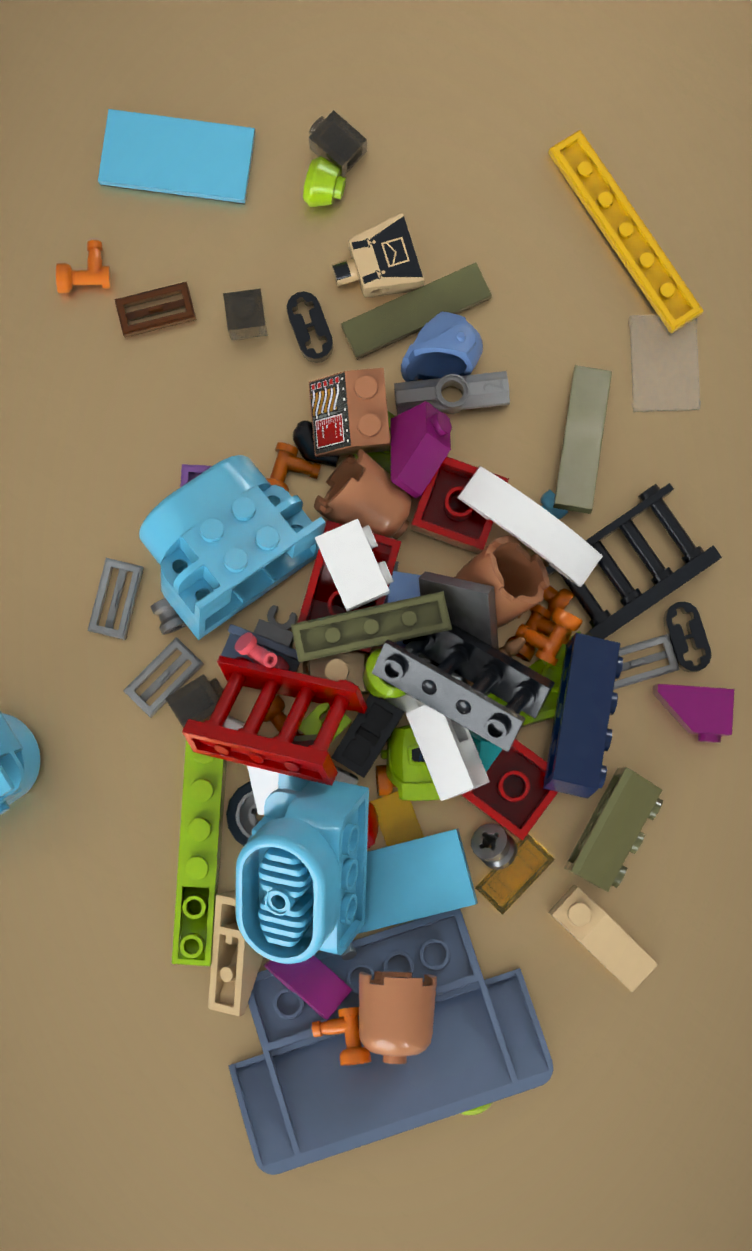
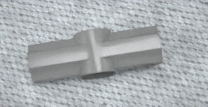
M506 371L465 376L448 374L438 379L394 383L397 415L425 401L446 414H455L467 409L510 404L509 383ZM454 386L461 391L462 398L456 402H448L442 397L441 392L446 387Z

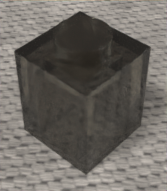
M334 110L327 118L324 116L318 118L309 130L310 150L318 157H325L341 169L342 177L367 152V139Z
M261 288L223 293L227 327L231 340L268 336Z
M203 674L165 699L184 728L188 719L200 722L209 720L224 688L216 677L210 681Z

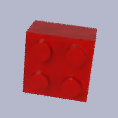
M446 456L421 496L411 523V531L479 554L485 547L493 521L485 519L457 498L478 467ZM493 473L494 475L508 483L509 478Z
M515 739L509 752L502 749L487 770L486 774L490 782L460 796L519 840L523 841L558 792L543 788L547 762Z

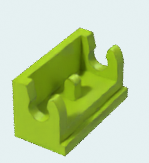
M329 703L318 705L302 721L299 730L304 735L318 734L326 716L321 720L320 717L328 711ZM344 714L333 740L352 722L346 714Z

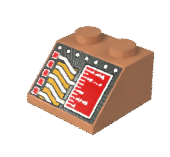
M384 368L343 371L309 382L315 457L357 454L360 449L366 453L390 451Z

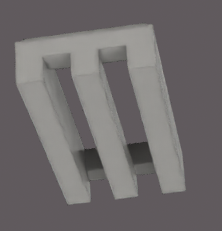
M110 558L105 559L87 631L126 640L144 570L143 566ZM113 568H117L119 573L105 627L99 626ZM130 571L133 574L119 629L116 630L113 627L127 572Z
M669 634L620 648L619 657L663 644L665 651L623 663L622 671L665 658L668 659L669 665L614 682L613 690L680 670Z
M176 637L123 691L152 718L204 663ZM178 649L182 654L139 696L135 691ZM187 660H190L192 664L149 706L146 701Z

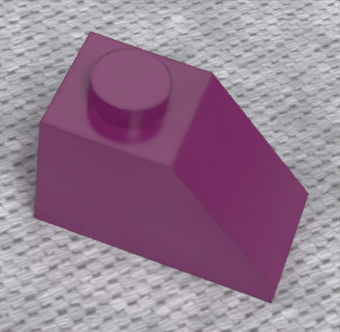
M427 401L391 418V482L414 498L423 494L451 450L450 432L452 426L450 418Z
M656 684L653 686L654 696L688 734H698V741L721 743V736L732 735L735 689Z

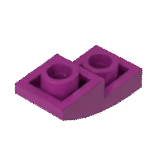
M315 956L295 964H283L271 960L264 964V967L284 986L301 997L323 1019L328 1020L352 991L343 980Z

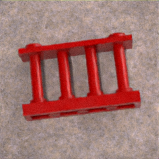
M220 655L217 663L227 680V684L210 719L204 722L188 719L182 730L192 751L332 786L338 772L327 751L346 710L363 714L367 710V705L359 686L347 680L333 681L275 667L268 668L243 657H236L234 659ZM243 686L261 690L243 728L234 730L223 727ZM276 694L296 698L278 736L267 738L257 735ZM310 703H329L330 709L313 745L305 747L293 744L292 742Z

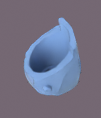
M440 312L423 326L414 343L409 346L401 364L403 379L405 382H411L418 379H438L448 374L470 375L483 351L481 336L466 321L465 317L450 312Z

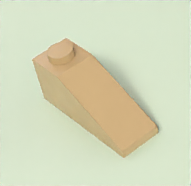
M573 885L548 912L631 992L658 965L604 910L576 885Z
M235 891L216 894L208 1009L242 1016L245 1013L263 956L252 949L243 938L236 921Z

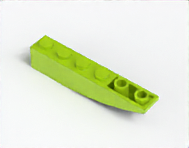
M187 740L172 964L211 966L227 760L195 753L192 751Z

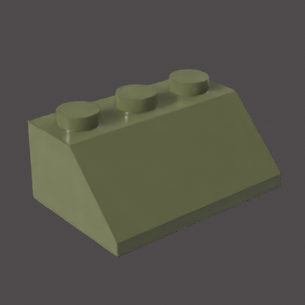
M627 767L617 768L564 869L607 892L611 886L617 888L627 871V867L623 866L629 852L635 854L644 840L645 834L641 832L647 818L654 820L662 806L663 800L658 798L662 789Z

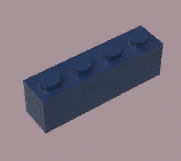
M575 633L566 644L543 785L544 789L588 799L598 788L601 789L603 787L607 774V766L602 765L604 751H608L612 740V729L608 728L609 716L614 714L618 701V694L613 692L615 679L620 677L623 667V657H619L620 643Z

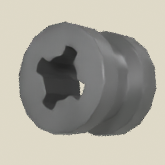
M166 598L151 605L153 614L158 615L161 621L159 628L162 635L175 632L187 626Z
M494 823L485 824L474 832L471 839L472 850L489 868L495 870L504 869L515 860L517 855L516 842L500 825Z

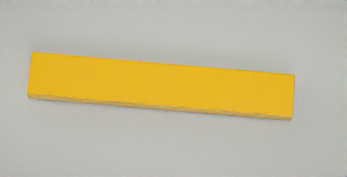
M578 130L549 148L548 154L670 334L702 315L704 310L582 131Z

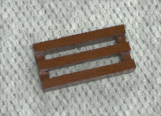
M187 281L114 299L125 338L197 320ZM179 294L183 296L181 300L128 313L125 312L126 307ZM186 308L185 312L133 325L128 324L130 321Z

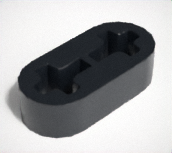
M305 291L297 292L291 296L287 303V314L297 343L304 358L308 361L315 363L323 362L332 354V335L316 296ZM304 301L306 306L313 305L314 308L309 310L311 323L305 324L301 314L295 315L293 313L298 310L299 302ZM315 330L319 341L326 340V343L322 345L323 351L320 353H316L314 348H306V346L311 344L308 332Z
M685 601L677 602L666 610L663 618L667 634H669L678 666L690 673L698 672L710 663L711 649L696 607ZM676 609H681L683 614H690L691 620L686 623L688 635L684 636L680 624L674 625L672 622V618L677 616ZM687 639L691 640L694 650L701 649L703 656L697 659L698 665L694 666L691 660L685 661L683 654L688 652Z

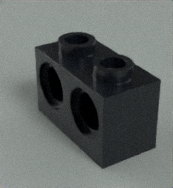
M372 694L366 700L367 710L365 714L358 713L331 757L363 778L366 777L393 730L404 715V711L383 698L375 697Z

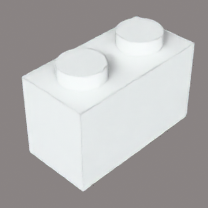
M356 519L315 537L347 612L390 594L387 585L394 581L386 562L377 563L372 549L377 547L378 544L369 525L362 527L359 520Z

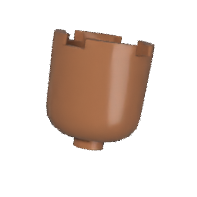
M360 449L356 460L349 455L329 476L326 483L331 488L325 498L317 496L314 508L332 522L344 525L358 519L362 527L369 525L372 533L398 539L407 530L410 523L407 520L412 501L410 494L392 483L391 474Z
M508 535L495 539L464 565L454 577L494 587L497 628L508 624L544 600V590L549 587L550 583L547 570L539 555L535 553L530 556L525 549L519 546L522 542Z
M374 971V979H371L372 975L360 972V1041L370 1052L383 1055L384 1063L406 1064L407 1056L422 1053L431 1043L437 976L424 974L423 981V978H412V972Z

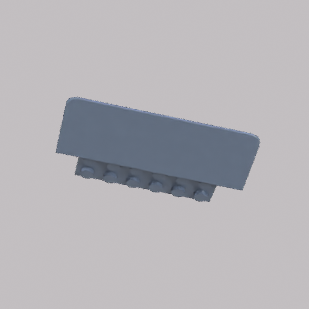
M461 909L420 918L354 940L352 943L357 955L350 960H343L341 955L324 951L314 955L352 989L328 1020L339 1018V1009L359 1007L360 972L372 975L371 979H374V971L412 972V978H423V981L424 974L437 976L431 1043L422 1053L407 1056L406 1064L384 1063L383 1055L370 1052L371 1062L340 1066V1053L346 1049L345 1033L335 1035L323 1034L321 1037H314L312 1022H324L327 1019H323L295 992H291L269 970L258 972L248 1005L263 1054L228 1066L257 1166L263 1172L271 1175L280 1174L542 1086L549 1081L553 1074V1062L521 969L519 968L484 980Z

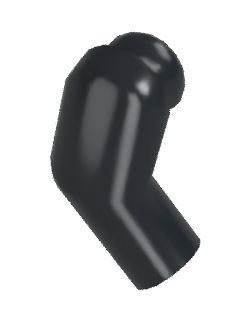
M306 420L299 422L293 431V441L299 449L301 456L307 461L336 468L340 455L315 457L312 422Z

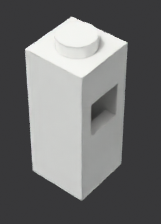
M417 700L419 708L406 713V716L440 800L443 801L459 796L489 783L490 781L469 729Z

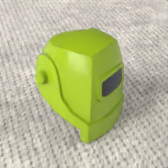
M405 725L395 728L391 738L388 739L387 750L381 751V758L387 759V777L398 788L399 799L411 801L440 799L411 726Z

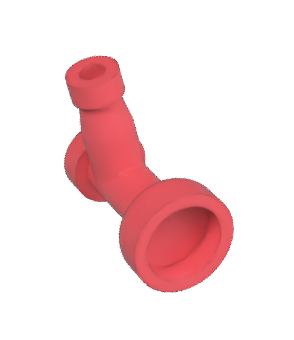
M247 632L236 641L235 650L240 655H247L254 663L268 668L275 667L289 670L288 662L281 656L258 645L257 638L252 633Z

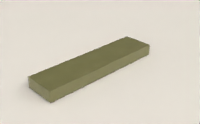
M475 262L343 322L341 327L356 359H359L419 332L427 322L442 311L458 314L491 299L492 294Z
M578 365L574 367L553 508L587 514L592 512L612 371Z
M444 591L291 624L299 663L384 645L386 640L398 642L452 630Z

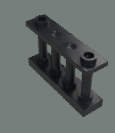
M670 483L661 489L655 484L638 496L641 500L640 504L585 540L603 556L598 564L622 597L620 602L623 608L613 615L608 610L603 611L585 583L578 587L560 574L591 618L589 624L592 629L585 633V635L605 639L722 558L714 545L706 551L701 546L696 547L664 502L663 498L674 490ZM649 508L652 509L684 555L681 559L685 565L674 573L670 567H664L632 521ZM618 529L621 530L653 576L650 580L654 586L643 594L639 588L636 590L633 588L601 542ZM550 565L546 567L548 577L557 572Z
M451 624L452 630L403 640V643L406 644L404 648L390 640L385 641L372 674L507 752L511 749L526 719L519 715L521 711L536 718L555 684L552 680ZM422 653L440 665L435 667L418 657V655ZM455 672L474 684L470 687L451 675ZM490 692L507 702V705L503 706L485 694Z

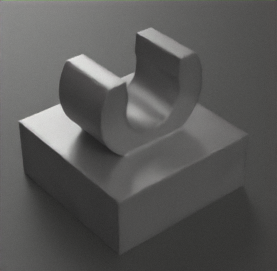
M273 605L267 614L269 622L259 619L254 633L292 648L294 643L293 633L288 630L291 629V624L296 623L297 615L292 612L286 623H277L275 615L278 611V606Z

